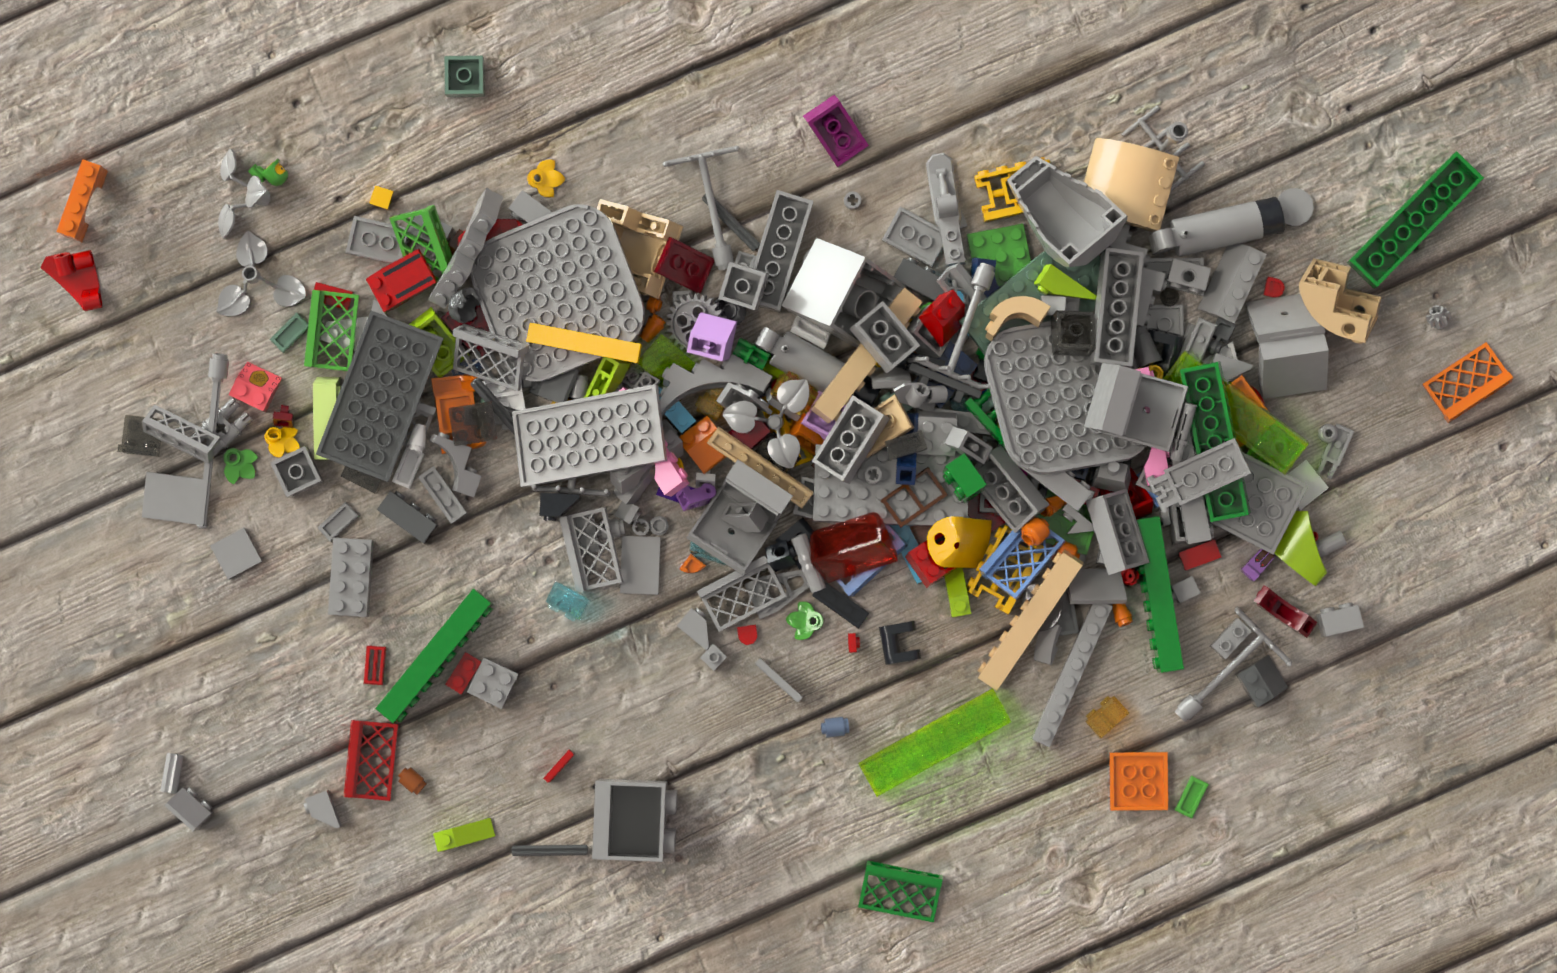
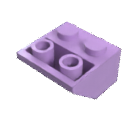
M701 312L690 333L687 352L719 361L730 359L737 321Z

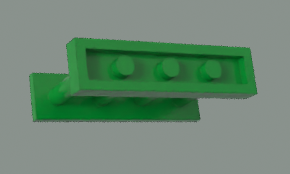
M990 389L985 391L979 399L972 400L970 397L963 405L1006 450L1001 430L995 424V419L997 418L995 409L987 414L981 409L982 405L991 397Z

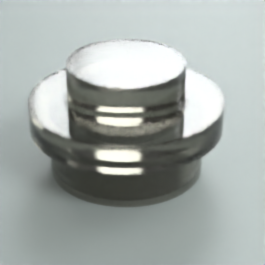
M1167 288L1161 292L1160 299L1165 306L1171 307L1179 301V293L1174 289Z

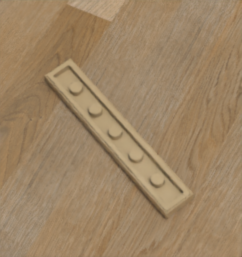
M719 426L708 440L707 444L736 463L737 460H740L793 495L791 501L800 508H803L813 495L812 490Z

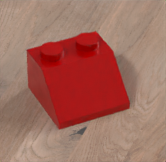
M953 289L940 294L918 317L940 347H943L962 327L959 320L965 316V304Z

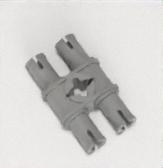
M233 397L218 410L216 435L220 437V441L214 449V456L223 448H228L229 444L235 438L241 436L242 430L254 420L246 411L234 423L228 420L229 416L241 406ZM209 418L206 421L204 420L201 428L207 431ZM219 424L226 425L224 427V429L226 430L225 432L218 431L220 429V427L218 426Z

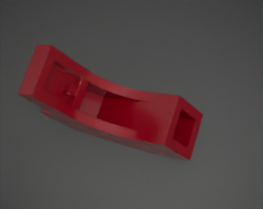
M1265 585L1254 599L1258 607L1308 638L1318 623L1311 616L1282 599Z

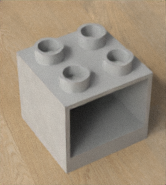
M597 779L595 781L592 859L663 862L665 853L674 854L676 828H666V814L676 815L678 790H668V781Z

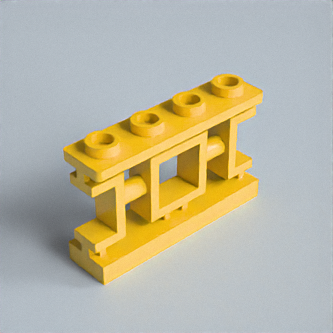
M1026 161L1016 163L1015 167L1012 168L1001 166L996 168V171L990 173L989 170L977 172L978 175L974 177L976 188L986 187L990 202L989 205L981 206L984 223L1024 214L1016 198L1009 200L1006 182L1008 178L1026 164ZM1007 175V177L1000 179L1002 188L993 191L991 190L990 181H981ZM1004 196L1006 206L1014 204L1013 207L988 211L995 208L994 198Z
M1004 525L1003 528L999 527L994 537L997 539L994 545L989 544L985 551V554H987L985 561L981 560L976 568L978 574L975 578L971 577L966 587L969 588L968 593L977 598L982 590L997 597L998 601L995 608L1008 615L1016 599L1009 595L1005 604L1002 605L1004 596L996 593L999 587L992 583L990 588L980 584L978 590L974 589L981 577L979 569L996 550L1005 532L1009 535L1012 531L1011 528ZM1020 544L1019 550H1030V545L1026 548ZM1041 544L1038 546L1032 545V547L1035 549L1044 548V546ZM1042 553L1033 554L1034 562H1038ZM1009 556L1007 559L1016 565L1018 564V560L1015 559L1016 556ZM1025 567L1021 571L1022 577L1030 576L1032 567ZM1019 568L1014 570L1011 578L1019 577ZM996 574L993 575L997 580L1003 579ZM1016 581L1012 590L1015 593L1020 588V581Z

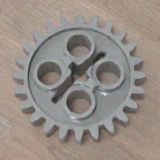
M690 293L687 295V298L685 296L680 297L681 301L676 300L674 302L676 306L669 308L673 313L667 314L671 318V320L666 322V324L671 325L667 332L673 333L669 338H675L674 345L680 343V350L688 347L692 331L690 329L687 332H683V329L696 322L699 316L697 307L702 308L703 313L722 318H727V316H721L724 309L718 310L717 307L720 303L713 304V297L707 300V294L700 298L699 293H696L694 297ZM682 315L687 318V324L681 321Z

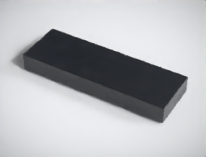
M826 582V588L811 595L858 629L869 615L866 610Z

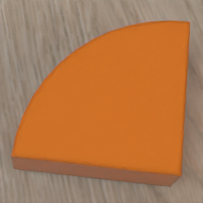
M690 554L680 567V570L686 573H696L701 571L706 565Z

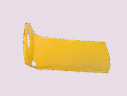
M951 516L937 521L927 535L928 550L934 562L941 567L977 568L989 545L992 520ZM937 533H942L945 536V542L942 545L936 544L934 540ZM956 542H959L958 549H955L954 544Z

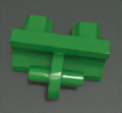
M739 338L732 353L744 360L743 363H750L762 371L771 353L743 338Z

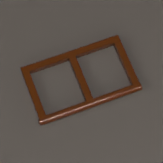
M929 467L918 473L915 480L927 473L942 495L925 507L911 488L904 484L880 500L900 528L948 496ZM905 488L920 510L901 522L887 500Z

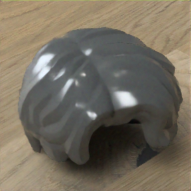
M468 287L457 291L449 300L448 310L450 316L459 323L472 321L476 317L475 307L476 305L479 306L481 298H479L480 296L474 288Z
M720 299L714 300L715 304L720 303L717 307L718 310L724 309L721 316H727L726 319L737 321V325H740L745 320L746 307Z

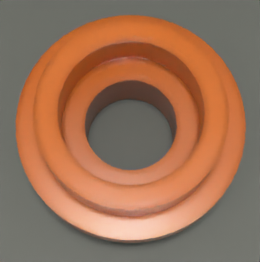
M653 297L648 299L646 309L650 310V313L653 314L660 311L663 303L661 297L659 299Z

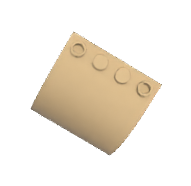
M1096 138L1084 182L1094 190L1101 191L1127 215L1128 219L1125 224L1151 232L1157 231L1161 228L1179 157L1131 143Z
M600 199L597 209L603 212L613 223L639 293L659 299L666 278L655 273L654 270L668 238L672 237L679 241L683 226L667 219L641 213L628 206Z
M1313 258L1299 283L1300 294L1307 310L1328 331L1351 339L1354 343H1366L1378 319L1382 297L1347 289L1351 267ZM1356 306H1363L1365 311H1359Z

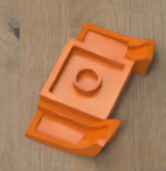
M463 374L431 378L439 432L449 435V440L455 442L456 439L466 441V446L472 449L483 447L487 442L488 428L478 429V425H463V406H475L473 392L476 391L471 386V382L477 377ZM441 448V454H446V452Z

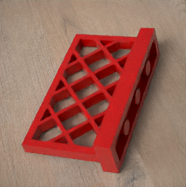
M351 720L344 797L390 801L398 724ZM363 725L372 726L376 731L368 739L362 733ZM385 727L393 728V736L386 741L380 734V731ZM378 734L384 743L375 749L369 740ZM368 743L374 751L365 758L360 751L361 747ZM387 744L391 749V755L384 760L378 751ZM376 753L383 762L373 768L367 760ZM366 762L372 771L363 777L359 773V766ZM385 764L389 768V774L382 779L376 770ZM374 772L381 781L374 787H371L365 779ZM364 781L370 790L365 794H356L357 785ZM381 783L387 788L386 796H378L374 791Z

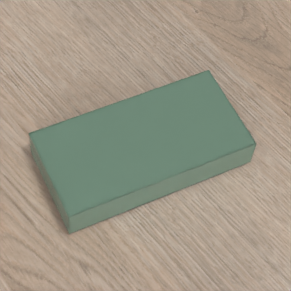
M296 312L269 340L282 353H285L308 330V323Z

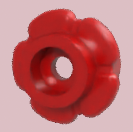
M1134 567L1123 570L1121 573L1123 582L1126 585H1135L1137 579H1139V572Z

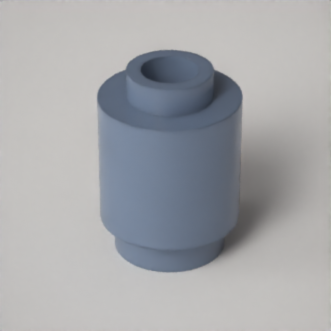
M835 717L824 719V723H821L822 734H825L826 738L845 736V734L849 733L848 718Z

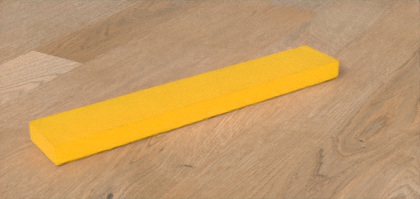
M535 323L529 324L526 342L632 363H639L642 344Z

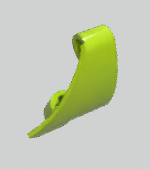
M1295 511L1274 554L1311 584L1317 586L1327 574V570L1324 567L1316 545L1309 511Z

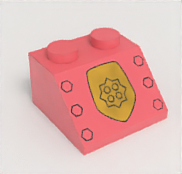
M247 362L237 376L229 395L261 411L267 412L282 378Z

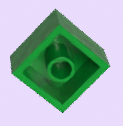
M965 453L947 464L943 470L944 475L942 477L947 485L951 484L955 489L954 495L959 501L962 500L964 504L984 491L987 485Z

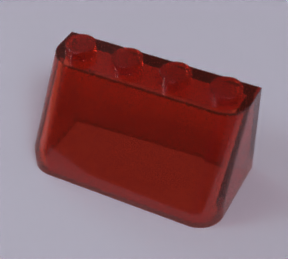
M876 512L818 529L810 537L811 564L827 583L898 561L897 551L884 521Z

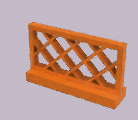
M1485 342L1422 385L1444 415L1447 423H1450L1511 383L1513 376L1510 372H1507L1490 346ZM1486 349L1490 355L1489 361L1478 360V353ZM1465 361L1474 362L1473 372L1461 370L1462 363ZM1476 363L1488 365L1486 374L1475 372ZM1490 365L1498 366L1502 373L1498 376L1488 375ZM1450 371L1458 372L1457 382L1446 381V374ZM1461 373L1472 375L1470 385L1459 383ZM1474 376L1484 377V385L1481 387L1473 386ZM1433 382L1442 383L1441 393L1433 392L1428 385ZM1444 384L1456 386L1454 395L1443 393ZM1458 386L1469 388V393L1466 397L1456 396ZM1442 397L1453 398L1452 406L1445 410L1441 404Z

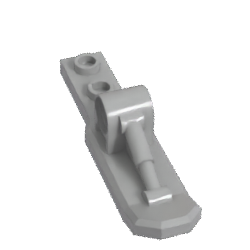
M945 153L932 154L926 163L934 219L941 232L946 267L958 263L963 265L965 264V257L960 233L962 216L953 160Z

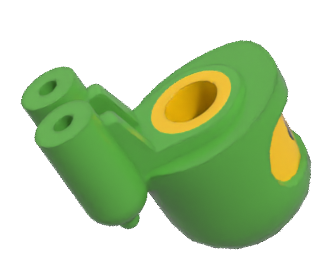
M278 158L266 169L254 164L248 170L252 176H258L261 182H264L266 179L273 186L282 185L288 178V171L282 167Z

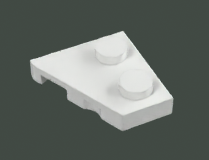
M368 317L357 318L353 352L356 351ZM351 319L339 321L345 330L352 326ZM335 321L326 322L325 327L328 328ZM335 324L329 329V332L336 339L343 333V330L338 324ZM327 332L320 339L327 343L333 341ZM346 334L337 340L342 348L350 345V339Z
M508 376L510 382L515 384V377ZM486 380L482 381L503 406L516 410L526 409L522 384L521 390L515 391Z

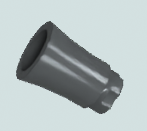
M1146 326L1136 328L1134 354L1137 368L1157 365L1163 361Z

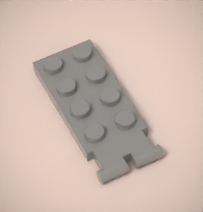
M1233 438L1165 469V474L1157 478L1154 475L1147 477L1153 493L1161 491L1162 495L1156 497L1162 513L1170 510L1169 506L1179 502V505H1183L1251 474V471L1236 438Z

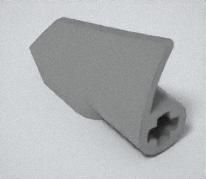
M903 383L893 389L900 403L929 412L934 411L935 403H945L948 397V392L944 385L927 386L923 383Z

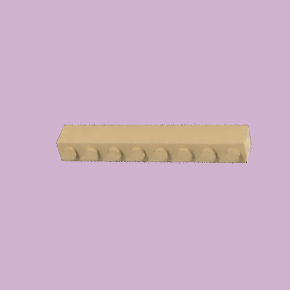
M903 288L889 305V309L907 329L910 325L909 319L911 317L915 318L921 311L919 306L922 301L906 288ZM861 343L810 409L828 424L833 420L835 422L838 420L842 413L840 411L842 407L847 405L855 390L859 392L864 386V378L866 376L870 377L876 370L874 365L877 361Z
M1065 549L1062 553L1058 552L1052 560L1055 563L1053 567L1045 570L1042 575L1044 580L1040 585L1036 584L1031 591V594H1033L1032 598L1024 601L1020 607L1023 611L1019 617L1017 615L1013 617L1010 622L1012 627L1008 632L1004 631L999 638L1001 641L1000 645L992 648L988 654L991 658L987 663L983 662L978 669V672H980L978 679L996 691L1083 566V561Z

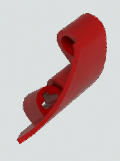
M91 250L74 254L65 252L45 257L40 268L56 280L78 302L85 312L103 308L97 270Z

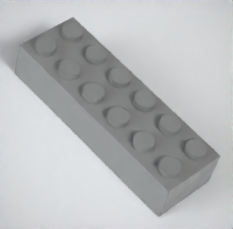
M776 191L753 266L754 269L770 273L759 307L780 313L814 201L783 191Z
M1108 247L1101 252L1090 365L1102 366V363L1128 368L1133 366L1144 252Z

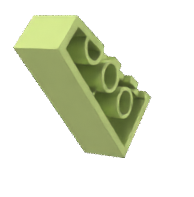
M317 377L313 383L314 459L329 460L316 455V452L341 390L340 377Z

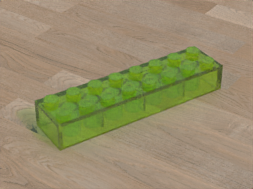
M1185 350L1163 379L1183 385L1180 369L1205 363L1188 350ZM1224 378L1236 439L1286 475L1310 442Z
M991 688L859 761L858 764L876 797L1012 721L994 689Z

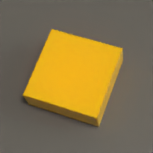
M375 185L369 204L388 210L394 191Z

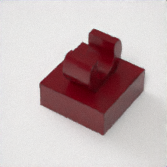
M281 405L280 412H274V426L293 428L294 417L290 413L289 406Z

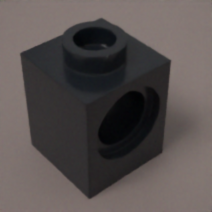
M787 540L765 547L768 564L775 572L796 565L795 557L797 554L795 548Z

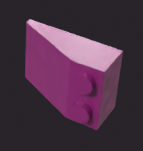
M835 95L803 115L837 167L869 146Z

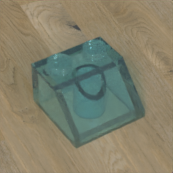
M555 581L545 602L549 603L548 608L555 612L559 610L565 612L564 617L574 622L576 619L580 620L591 600Z

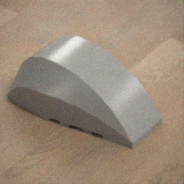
M1037 156L1007 179L1020 208L1045 252L1065 267L1083 266L1091 262L1116 240L1128 219L1127 215L1101 191L1094 190L1085 182L1074 179L1070 174L1063 173L1054 165Z

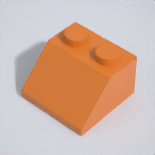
M708 416L704 417L679 437L683 441V448L703 474L726 458L725 455L707 444L717 429Z

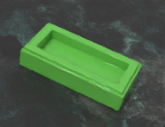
M1190 776L1174 810L1192 819L1209 784Z

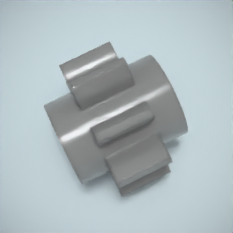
M1440 305L1433 306L1429 310L1430 315H1426L1427 322L1430 323L1431 328L1434 327L1436 329L1445 328L1448 325L1447 320L1451 319L1447 308H1443Z

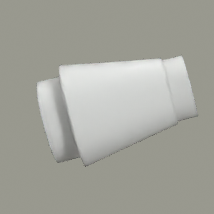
M415 424L407 442L409 451L423 453V449L426 447L425 425Z

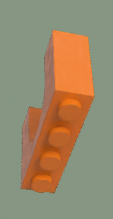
M82 159L56 231L59 234L83 242L88 228V224L85 223V214L90 198L97 187L102 189L108 173L101 165Z

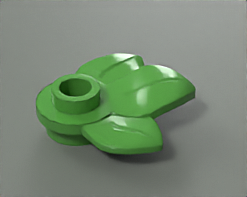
M235 448L228 449L224 454V462L226 464L224 474L227 480L235 484L239 477L246 479L255 478V469L252 463L257 460L258 456L249 449L242 451ZM233 454L237 456V460L234 462L230 460V456Z
M798 602V611L792 612L786 617L787 623L796 628L795 639L797 640L810 638L813 632L819 630L824 623L823 616L816 612L808 602ZM813 617L816 618V624L814 625L811 623Z

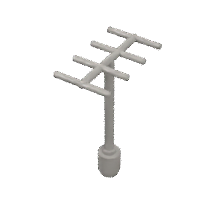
M1157 105L1121 134L1125 137L1141 125L1152 139L1143 147L1150 148L1156 144L1161 152L1170 154L1168 149L1172 144L1183 142L1188 135V128L1182 122H1175L1156 136L1145 121L1160 109ZM1167 135V140L1162 144L1160 139ZM1187 142L1172 155L1178 156L1184 150H1186L1190 146V144ZM1201 161L1187 173L1177 164L1176 170L1182 177L1172 184L1171 191L1185 180H1188L1205 163Z
M739 146L663 162V166L668 167L698 160L716 239L715 248H712L718 270L727 269L729 262H734L731 245H727L726 241L724 242L706 158L739 151Z
M980 263V266L976 268L971 282L975 291L948 366L936 365L929 361L928 356L907 358L908 363L918 362L927 366V369L943 373L949 376L948 378L959 380L975 389H990V384H980L971 380L970 375H959L954 370L982 293L989 291L995 276V267L986 263Z
M577 375L569 399L575 400L585 397L589 388L587 376ZM576 478L568 479V488L531 485L532 490L535 492L610 497V491L607 489L575 488Z
M1238 606L1235 607L1236 614L1258 636L1198 695L1192 696L1189 694L1177 706L1178 708L1175 712L1185 722L1188 719L1191 720L1203 708L1201 705L1203 703L1202 700L1263 641L1288 667L1292 665L1290 658Z

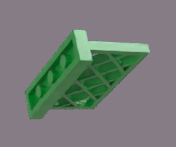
M867 860L858 907L934 922L943 875ZM868 876H877L880 883L871 888L867 882ZM891 879L896 880L899 887L890 892L885 883ZM912 883L915 884L918 890L909 896L904 887ZM883 885L888 894L879 899L874 890ZM928 887L936 888L935 895L928 899L923 890ZM902 889L907 898L898 903L892 894ZM872 893L877 900L871 905L863 903L864 896ZM921 893L926 901L916 906L911 898ZM890 896L896 905L891 908H885L881 901ZM909 900L914 909L910 912H905L900 905ZM928 904L932 909L931 917L922 915L919 909Z

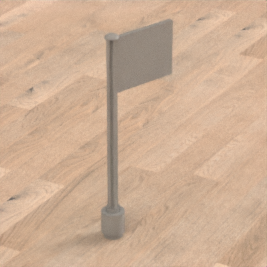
M212 353L208 377H212L213 381L208 431L215 435L221 382H223V379H227L229 368L228 355ZM207 438L206 446L209 447L213 440ZM213 459L209 464H204L203 479L146 472L142 517L196 524L200 529L207 528Z

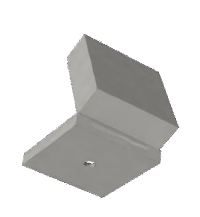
M1301 294L1245 302L1247 315L1259 343L1258 383L1262 398L1268 399L1327 390L1329 349L1324 334L1325 328L1311 316L1304 305Z
M1102 363L1084 427L1170 452L1189 387L1142 374L1141 371L1121 365ZM1144 407L1150 408L1149 414L1143 413Z
M737 460L726 476L723 485L686 538L743 575L777 525V521L789 505L793 495L740 460ZM757 502L769 519L761 532L746 533L723 521L720 517L729 503ZM728 529L734 530V534H729Z

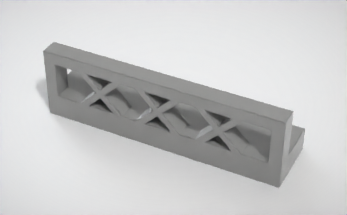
M958 263L949 266L936 282L944 292L953 289L956 293L957 291L962 292L964 296V301L962 302L965 304L966 315L975 290L973 289L974 286L971 285L972 277ZM947 276L952 280V287H949L944 281ZM982 293L978 304L987 298L984 293Z
M156 405L152 407L142 421L143 432L209 464L212 461V451L220 441L219 436ZM157 412L163 415L164 419L156 421L152 417ZM177 422L180 424V427L172 429L168 426V423ZM193 430L197 435L188 437L184 431ZM210 438L213 441L208 447L202 444L200 439Z

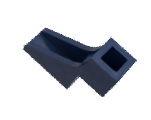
M906 412L914 428L897 439L896 484L915 485L919 413Z

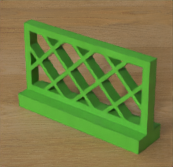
M435 205L390 217L389 219L403 257L408 255V252L415 251L414 248L418 243L426 248L423 256L426 262L432 265V273L437 268L443 274L453 255ZM415 216H422L424 221L422 226L413 221ZM397 220H403L408 223L405 230L398 226ZM410 226L420 230L417 237L408 233ZM422 232L429 236V244L419 239ZM405 236L414 241L412 248L405 245ZM428 250L435 253V262L425 257Z
M312 290L304 366L348 371L353 358L360 295ZM325 295L333 296L337 301L329 309L324 304ZM346 298H355L354 307L347 311L341 302ZM337 305H340L346 312L339 319H336L331 312ZM327 313L335 320L328 328L322 323V317ZM348 315L352 320V326L345 330L339 321ZM338 324L343 333L335 339L329 332V329ZM325 332L333 340L326 347L320 342V336ZM346 334L350 339V345L343 349L337 340ZM336 343L341 352L333 358L327 351V348ZM325 351L331 360L326 364H317L318 355ZM343 353L348 358L347 367L339 366L335 361Z

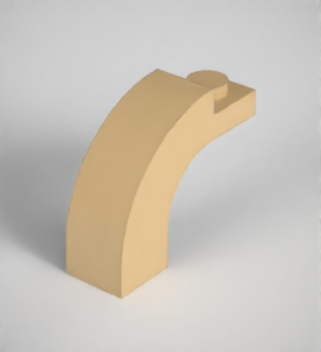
M1028 296L1006 299L999 303L990 313L989 319L991 321L985 328L987 331L985 338L992 341L1001 327L1011 319H1024L1039 327L1051 306L1039 299Z

